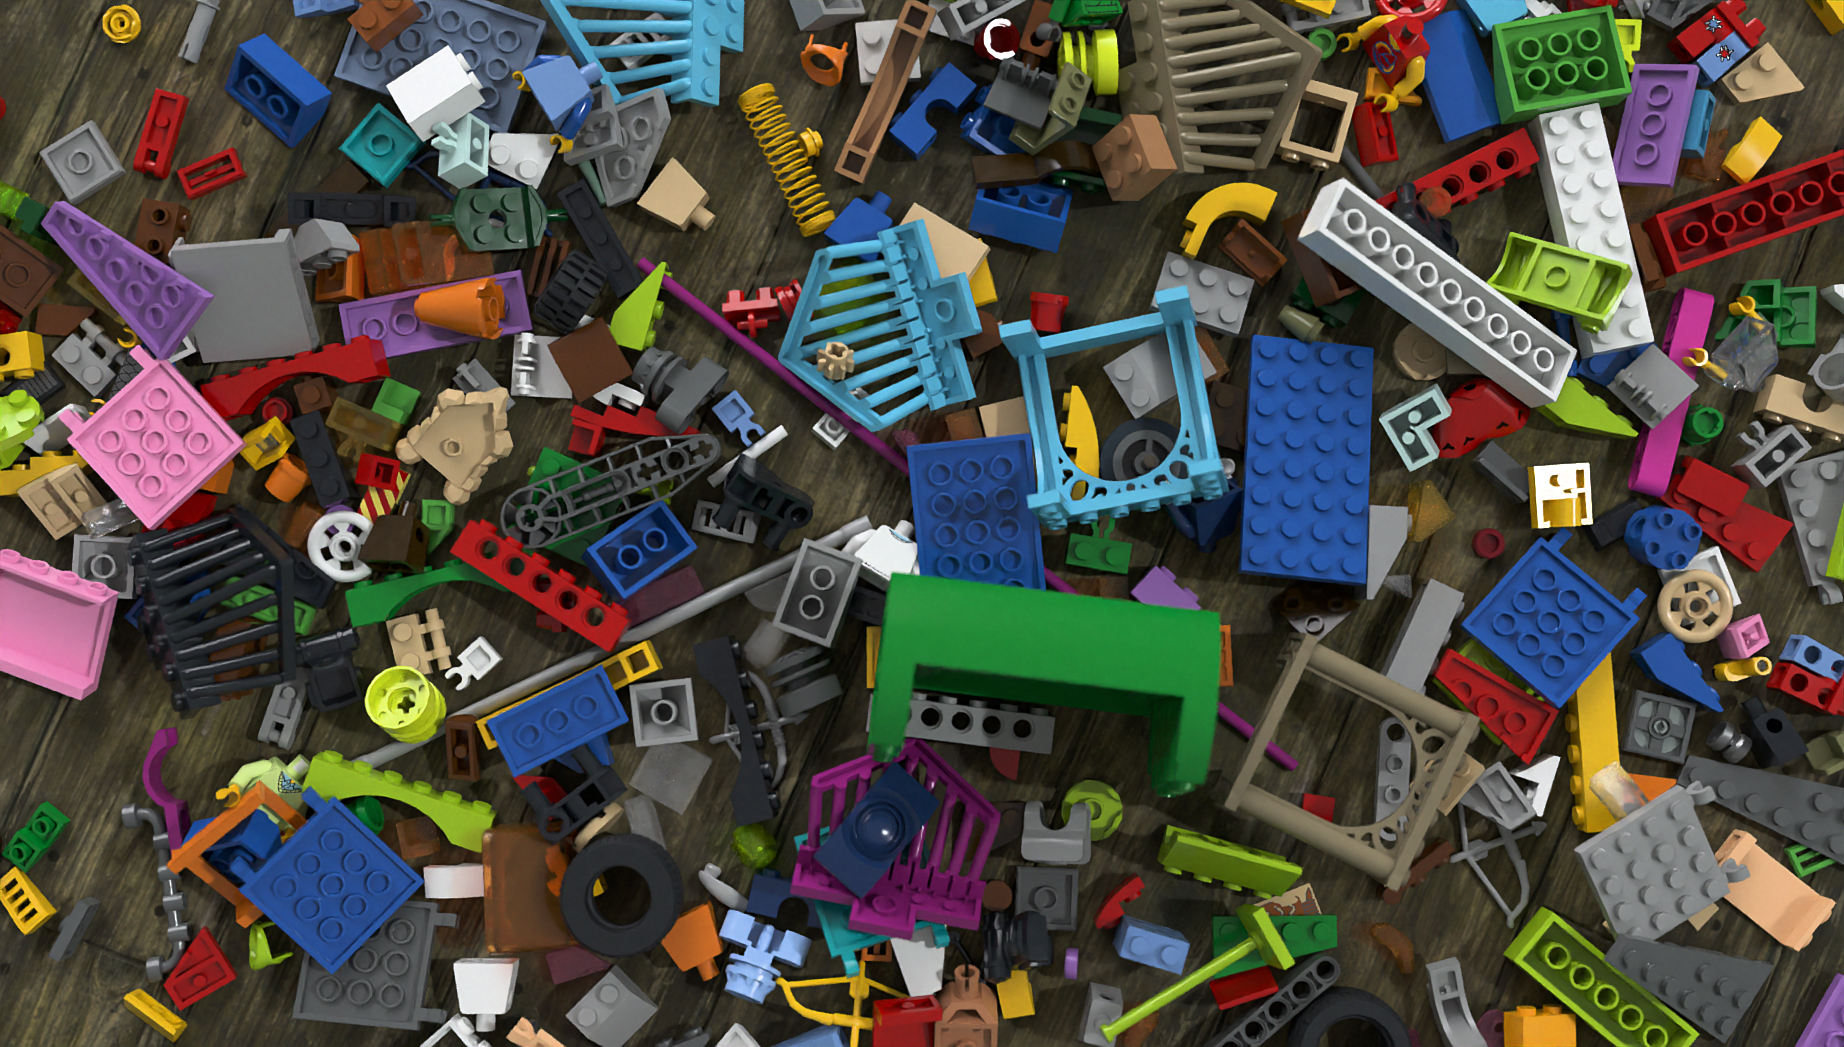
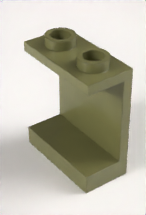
M1065 63L1041 130L1016 120L1009 140L1033 156L1076 126L1092 78L1071 63Z

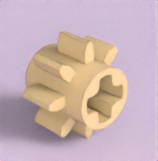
M827 342L825 350L818 349L817 371H823V374L829 380H843L846 371L853 372L854 351L848 350L843 342Z

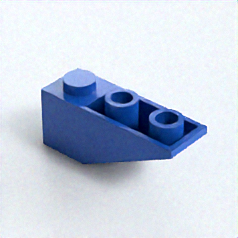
M1659 632L1630 652L1647 679L1707 711L1720 713L1724 710L1719 704L1720 696L1714 688L1706 685L1701 677L1703 675L1701 668L1696 662L1689 660L1683 651L1685 650L1683 642L1675 638L1672 633Z

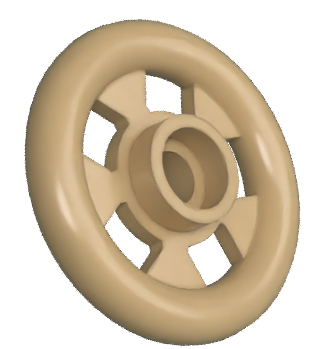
M1692 569L1680 572L1666 582L1658 597L1657 610L1662 625L1675 638L1688 643H1702L1717 637L1728 626L1733 614V598L1728 586L1717 575L1705 570ZM1696 582L1698 590L1685 593L1684 584ZM1713 588L1719 600L1711 604L1709 597L1705 593ZM1672 597L1680 598L1678 612L1671 611ZM1696 600L1698 608L1692 612L1690 610V603ZM1712 611L1717 618L1713 624L1707 626L1703 620ZM1683 618L1694 622L1691 630L1680 626Z

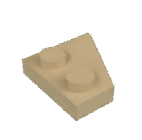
M1769 43L1763 45L1716 82L1735 106L1747 104L1755 100L1771 99L1785 94H1796L1805 88Z

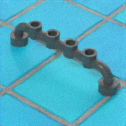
M136 802L122 806L123 824L126 829L141 827L142 821L147 820L153 826V845L159 860L158 876L162 882L164 892L163 907L167 913L169 923L168 938L173 948V955L169 960L165 961L162 955L147 959V976L152 983L165 980L167 973L175 969L186 952L185 941L192 940V927L190 922L182 923L180 911L186 910L188 905L186 893L184 891L177 892L175 880L182 879L183 871L181 870L175 874L167 868V863L171 860V852L164 818L159 812L150 808H141L139 803Z

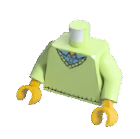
M299 754L288 766L277 757L245 764L228 784L229 788H222L217 791L216 798L224 799L228 794L229 801L224 807H236L241 797L256 786V782L260 780L306 818L308 804L301 796L305 782L302 777L308 772L311 763ZM265 803L257 808L268 814V818L279 826L280 832L282 830L285 832V835L281 836L282 845L285 839L288 840L297 831Z

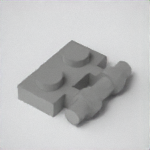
M87 318L80 324V327L87 333L86 337L82 339L79 335L72 333L52 356L94 397L100 398L115 383L118 373L113 367L117 363L122 367L127 350L119 343L115 344L106 335L107 331L100 324L96 325ZM98 344L106 351L103 359L93 350Z

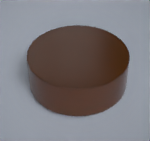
M999 879L988 881L982 898L984 906L991 911L1006 909L1012 900V892L1009 885Z

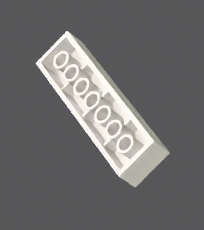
M1599 103L1539 114L1528 124L1532 144L1540 158V161L1537 162V167L1555 244L1627 263L1630 265L1633 273L1607 331H1599L1598 334L1586 332L1580 328L1581 324L1573 316L1572 319L1581 358L1584 359L1645 346L1653 342L1654 337Z

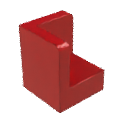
M573 418L572 425L575 428L568 450L599 458L608 430L604 427Z

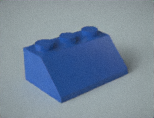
M265 33L238 45L224 88L290 148L295 147L322 118L332 95V92Z
M1039 182L1037 185L979 189L968 229L977 231L982 235L1003 238L1011 243H1021L1036 247L1041 251L1057 253L1073 190L1055 187L1043 182Z
M256 808L200 855L234 883H242L244 881L230 870L231 866L229 864L240 855L253 870L257 871L282 846L279 826L268 818L267 813ZM217 817L194 821L181 846Z

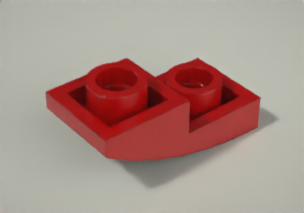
M1136 872L1117 885L1096 911L1092 920L1098 930L1102 927L1105 930L1110 929L1121 921L1120 916L1125 913L1119 902L1123 900L1125 903L1131 902L1142 894L1140 890L1145 885Z

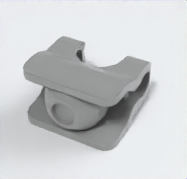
M1028 801L1024 811V829L1021 844L1022 856L1026 860L1049 865L1087 864L1091 857V811L1088 803H1074L1071 808L1069 822L1062 829L1054 831L1046 823L1043 803L1040 801Z

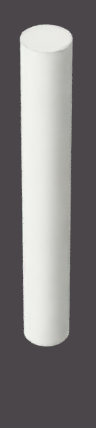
M780 425L742 453L755 459L788 434ZM739 455L707 477L713 488L725 480L726 475Z

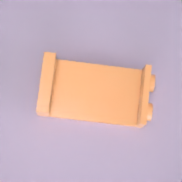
M1734 829L1714 856L1719 867L1730 858L1735 860L1737 867L1741 864L1746 865L1750 877L1741 882L1728 883L1730 893L1723 896V898L1784 947L1798 952L1811 942L1813 938L1812 933L1819 924L1829 919L1832 913L1831 909L1836 902L1816 893L1755 844L1757 839L1748 832Z

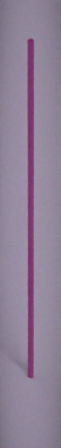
M644 257L636 266L648 276L657 268ZM664 273L661 283L663 288L910 477L908 461ZM1044 566L1045 582L1059 593L1081 595ZM1218 701L1216 714L1250 740L1255 728ZM1269 741L1265 752L1292 772L1298 765V761L1272 741Z

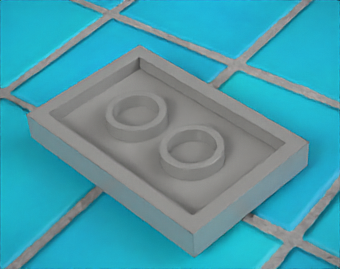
M1167 252L1155 292L1187 285L1197 325L1236 338L1242 325L1255 280ZM1154 292L1149 310L1160 312Z

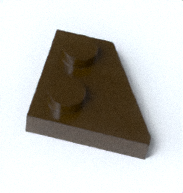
M988 801L1001 813L998 830L990 851L1023 835L1026 802ZM978 817L976 818L968 843L964 862L973 860L986 824Z

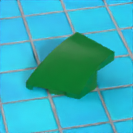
M1781 279L1748 280L1740 292V297L1750 296L1754 299V311L1769 327V330L1763 334L1745 314L1734 316L1729 311V316L1722 328L1715 334V341L1743 346L1748 342L1749 346L1754 347L1759 345V347L1816 348L1817 286L1783 287ZM1746 318H1747V323H1748V335H1747V334L1743 335V334L1745 333V331H1746L1744 328H1745V321H1746ZM1773 326H1774L1775 342H1776V344L1774 343V341H1773V339H1772V332H1771V330L1773 329ZM1741 328H1742V331H1741V332H1742V336H1741V338H1740V333H1739V331H1740Z

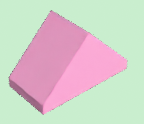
M1760 614L1729 623L1725 630L1716 637L1723 657L1732 659L1748 658L1770 643Z

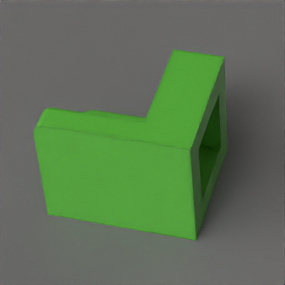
M387 377L371 411L407 426L421 396V392Z

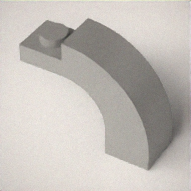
M1452 957L1426 964L1428 997L1444 1046L1487 1047L1486 1041L1472 1018L1465 996L1460 963L1457 958Z

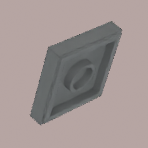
M1016 865L1015 918L1024 911H1037L1041 915L1046 916L1047 930L1076 931L1078 868Z

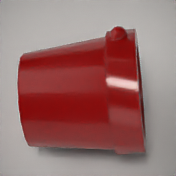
M995 19L987 23L976 34L973 42L974 49L984 59L1003 60L1004 57L1009 58L1018 50L1020 44L1019 32L1010 19Z
M1031 291L1029 300L1031 301L1030 321L1036 330L1060 333L1066 307L1069 304V297Z

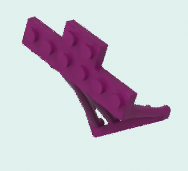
M915 737L905 739L899 757H895L892 760L899 762L906 759L904 770L914 779L918 761L927 768L923 787L933 796L937 780L947 787L926 869L919 867L928 821L911 841L907 864H899L900 852L889 869L862 899H858L812 858L820 848L822 794L834 788L829 828L830 836L843 821L847 782L858 778L855 806L870 789L872 772L883 768V773L891 763L872 761L873 755H865L813 776L810 789L807 846H799L790 894L850 905L852 910L848 929L908 941L912 940L915 919L978 930L982 898L986 886V881H981L979 878L998 830L1001 813L921 738ZM958 798L967 807L948 869L945 873H941L938 871L955 803ZM978 817L986 824L969 872L965 877L959 876L976 818Z

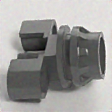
M651 347L636 364L632 380L640 385L643 394L649 398L652 397L654 403L661 404L655 419L680 435L693 422V410L698 405L703 406L705 404L706 395L712 399L726 383L730 372L707 356L703 357L689 371L686 369L687 360L684 357H677L672 351H660L656 347Z

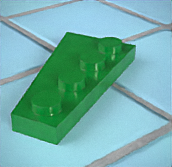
M1267 914L1292 958L1337 947V915ZM1211 915L1212 960L1248 939L1249 936L1238 915ZM1255 949L1212 977L1216 979L1268 964H1265L1260 953Z

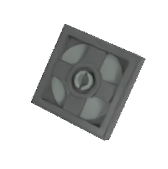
M1633 690L1620 750L1684 764L1697 704Z

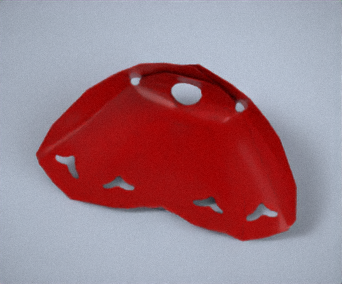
M1489 377L1474 378L1459 384L1448 395L1450 399L1446 397L1452 409L1451 415L1433 425L1432 438L1440 450L1438 457L1458 458L1477 448L1487 438H1500L1522 429L1529 418L1530 409L1524 402ZM1471 384L1476 385V387L1472 390L1463 389L1464 386L1467 387ZM1518 410H1524V413H1522L1520 419H1518ZM1502 421L1505 424H1508V426H1502L1501 428L1496 429ZM1466 437H1474V440L1468 441L1465 445H1463L1465 443ZM1447 443L1455 447L1454 450L1449 448L1442 450V448L1445 447Z

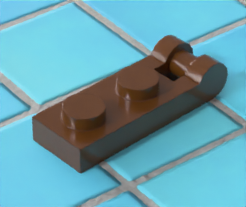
M1441 837L1437 838L1423 849L1417 858H1413L1409 866L1411 874L1405 886H1400L1398 892L1380 883L1376 888L1378 898L1390 905L1399 903L1402 897L1401 892L1409 886L1413 888L1426 879L1425 874L1433 867L1437 869L1445 865L1451 858L1449 855L1455 849L1448 840Z

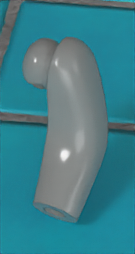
M707 863L704 871H699V879L702 884L720 902L735 911L744 913L747 909L748 900L732 887L719 881L717 877L720 875L721 869L711 863Z

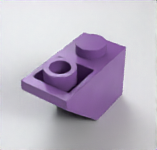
M1152 566L1128 592L1138 603L1194 610L1201 609L1196 603L1199 598L1186 586L1182 590L1173 581L1176 579V576L1165 566H1162L1160 569L1157 566Z

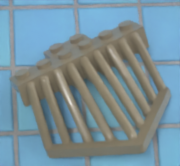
M1132 0L1127 2L1137 62L1118 70V94L1122 118H1126L1129 114L1157 116L1177 170L1162 182H1167L1187 174L1205 173L1204 166L1246 171L1266 169L1322 58V49L1250 0ZM1218 5L1230 6L1234 9L1181 17L1178 15L1184 9ZM1246 18L1253 22V24L1182 35L1185 29L1191 27L1241 22ZM1266 32L1275 37L1185 54L1186 50L1195 45L1261 36ZM1288 47L1295 51L1188 72V69L1206 62L1271 50H1283ZM1297 65L1293 75L1283 80L1191 92L1192 88L1212 80ZM1284 92L1278 106L1194 112V108L1209 102ZM1270 120L1265 132L1262 134L1203 133L1197 130V126L1211 123ZM1200 146H1248L1257 148L1252 158L1203 153Z

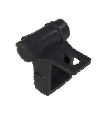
M352 626L342 629L337 628L334 631L307 639H300L298 642H295L296 668L303 667L308 681L305 683V690L311 705L317 707L320 713L342 708L364 699L363 692L366 690L365 680L360 666H354L352 651L358 649L360 639Z
M1028 910L1018 914L1012 920L1009 919V915L999 911L983 916V925L980 926V929L983 933L984 962L981 963V969H984V980L999 984L1011 979L1012 971H1032L1041 966L1053 964L1052 935L1047 934L1045 915H1041L1037 911Z

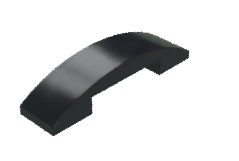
M289 192L288 224L302 225L316 218L352 225L416 227V197L376 193Z

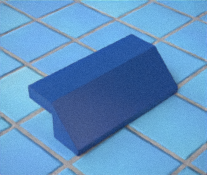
M1466 10L1448 11L1424 23L1422 35L1430 46V53L1425 61V75L1422 84L1445 143L1463 140L1481 130L1502 125L1495 98V86Z

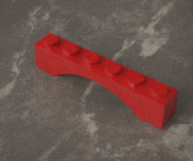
M362 335L351 338V344L341 346V343H333L323 346V351L313 354V351H304L294 354L295 359L287 362L285 359H275L266 362L267 367L258 369L257 366L238 370L239 375L230 377L229 374L211 377V383L200 385L203 398L225 421H230L252 415L259 403L272 390L284 382L302 375L324 373L336 376L348 383L365 384L390 377L391 375L382 340L370 339L369 335Z

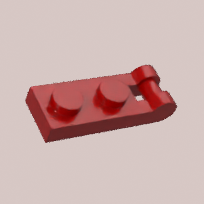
M158 88L155 89L135 155L134 171L143 174L151 172L154 173L155 177L161 179L168 178L171 171L170 162L189 102L186 96ZM152 151L158 153L156 161L150 159Z

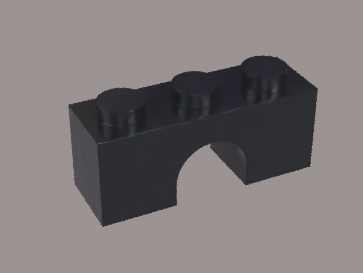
M316 410L290 420L321 507L331 508L360 499L361 497L351 470L346 469L339 458L336 443L340 442L330 413Z

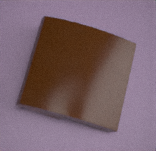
M602 315L547 345L579 403L633 374L632 368Z

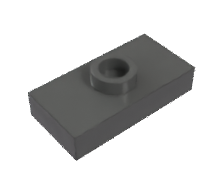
M91 896L77 901L71 914L67 915L59 925L58 931L61 933L48 957L60 962L73 956L101 901Z

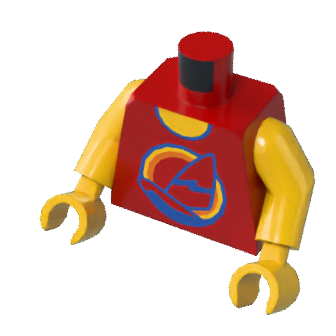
M1393 14L1379 15L1359 26L1357 32L1343 33L1336 39L1337 41H1342L1346 38L1349 40L1348 47L1341 50L1342 52L1355 50L1359 46L1360 40H1364L1362 46L1390 90L1393 91L1391 94H1379L1374 99V104L1378 105L1383 104L1387 100V105L1381 112L1395 111L1399 104L1398 99L1406 97L1424 79L1425 61L1430 53V46L1422 35L1424 30L1423 23L1417 18H1411L1409 15H1404L1400 18Z

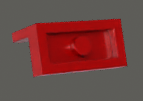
M1686 454L1680 465L1687 469L1676 486V491L1728 517H1732L1750 485Z

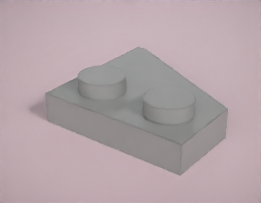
M1500 761L1486 769L1458 801L1509 831L1514 830L1537 815L1533 806Z

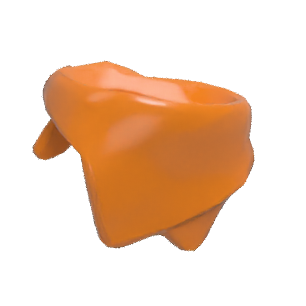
M811 34L805 51H802L800 54L803 69L817 83L830 87L835 86L840 82L843 74V66L848 55L846 51L848 43L844 42L841 50L822 44L812 45L814 35ZM823 54L832 61L834 67L830 70L819 69L812 63L811 56Z

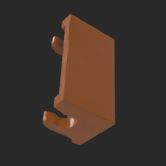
M1241 219L1217 246L1251 279H1254L1261 288L1288 260L1244 219Z

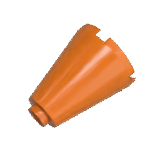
M487 277L423 292L415 300L414 312L424 324L486 340L498 339L503 328H498L499 319H505L506 315L503 288L501 285H495L496 278Z

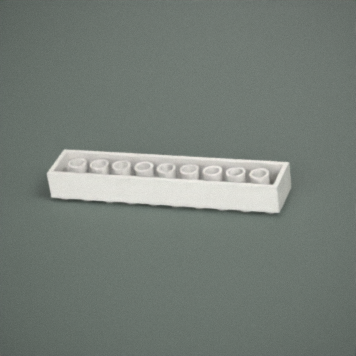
M1344 178L1321 188L1297 240L1529 407L1534 408L1556 402L1577 353L1574 347Z

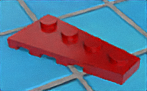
M1673 474L1665 494L1661 498H1655L1667 508L1684 511L1693 517L1695 522L1701 526L1702 534L1751 572H1759L1794 525L1792 522L1741 501L1734 515L1728 517L1677 492L1676 486L1682 478L1680 474Z
M1452 649L1446 650L1432 675L1473 715L1479 717V721L1524 764H1530L1556 718L1558 710Z

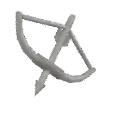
M748 671L750 680L758 687L764 700V707L769 719L767 722L757 724L758 731L772 730L771 734H773L772 738L774 737V745L777 747L778 765L774 780L771 782L774 789L783 777L787 762L786 740H784L785 736H783L784 732L782 733L783 729L781 727L793 722L798 725L809 713L800 712L785 719L784 717H778L777 706H775L776 702H774L767 685L755 673ZM726 702L724 733L710 737L709 742L716 744L726 741L741 762V753L735 746L741 743L737 723L730 725L731 709Z

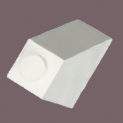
M928 927L913 932L911 941L898 938L891 939L890 942L910 997L936 996L935 992L941 990L945 947L936 949L931 928Z

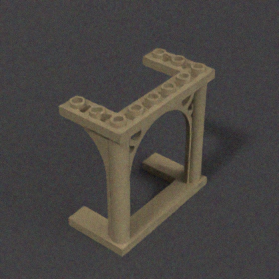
M1289 632L1276 659L1286 664L1234 773L1222 771L1210 798L1234 812L1238 809L1364 871V874L1398 892L1399 887L1405 886L1410 877L1411 870L1409 866L1413 858H1417L1424 848L1425 841L1422 839L1427 829H1431L1437 821L1439 813L1436 810L1441 800H1445L1451 792L1452 783L1450 781L1454 772H1458L1465 762L1466 755L1464 752L1468 743H1472L1479 733L1480 726L1477 724L1480 718L1469 712L1453 710L1317 643L1318 638L1308 633ZM1304 669L1387 709L1407 730L1412 740L1416 757L1413 784L1402 804L1384 819L1373 824L1358 827L1333 824L1249 783ZM1417 722L1423 728H1425L1426 724L1431 726V728L1422 731L1420 734L1415 730ZM1431 736L1444 742L1443 747L1435 753H1426L1422 749L1423 742ZM1436 760V762L1430 766V769H1432V771L1426 772L1424 769L1426 761ZM1419 790L1421 794L1418 799H1415L1414 792ZM1401 816H1406L1408 821H1404L1402 831L1397 826V822ZM1384 827H1390L1396 835V845L1392 849H1386L1380 842V832ZM1365 833H1371L1373 848L1368 846L1369 841L1361 840ZM1347 834H1353V838L1347 836Z

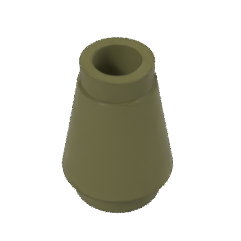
M1289 305L1283 308L1277 318L1301 342L1304 343L1306 341L1311 345L1313 341H1316L1325 326L1324 323L1319 321L1320 317Z

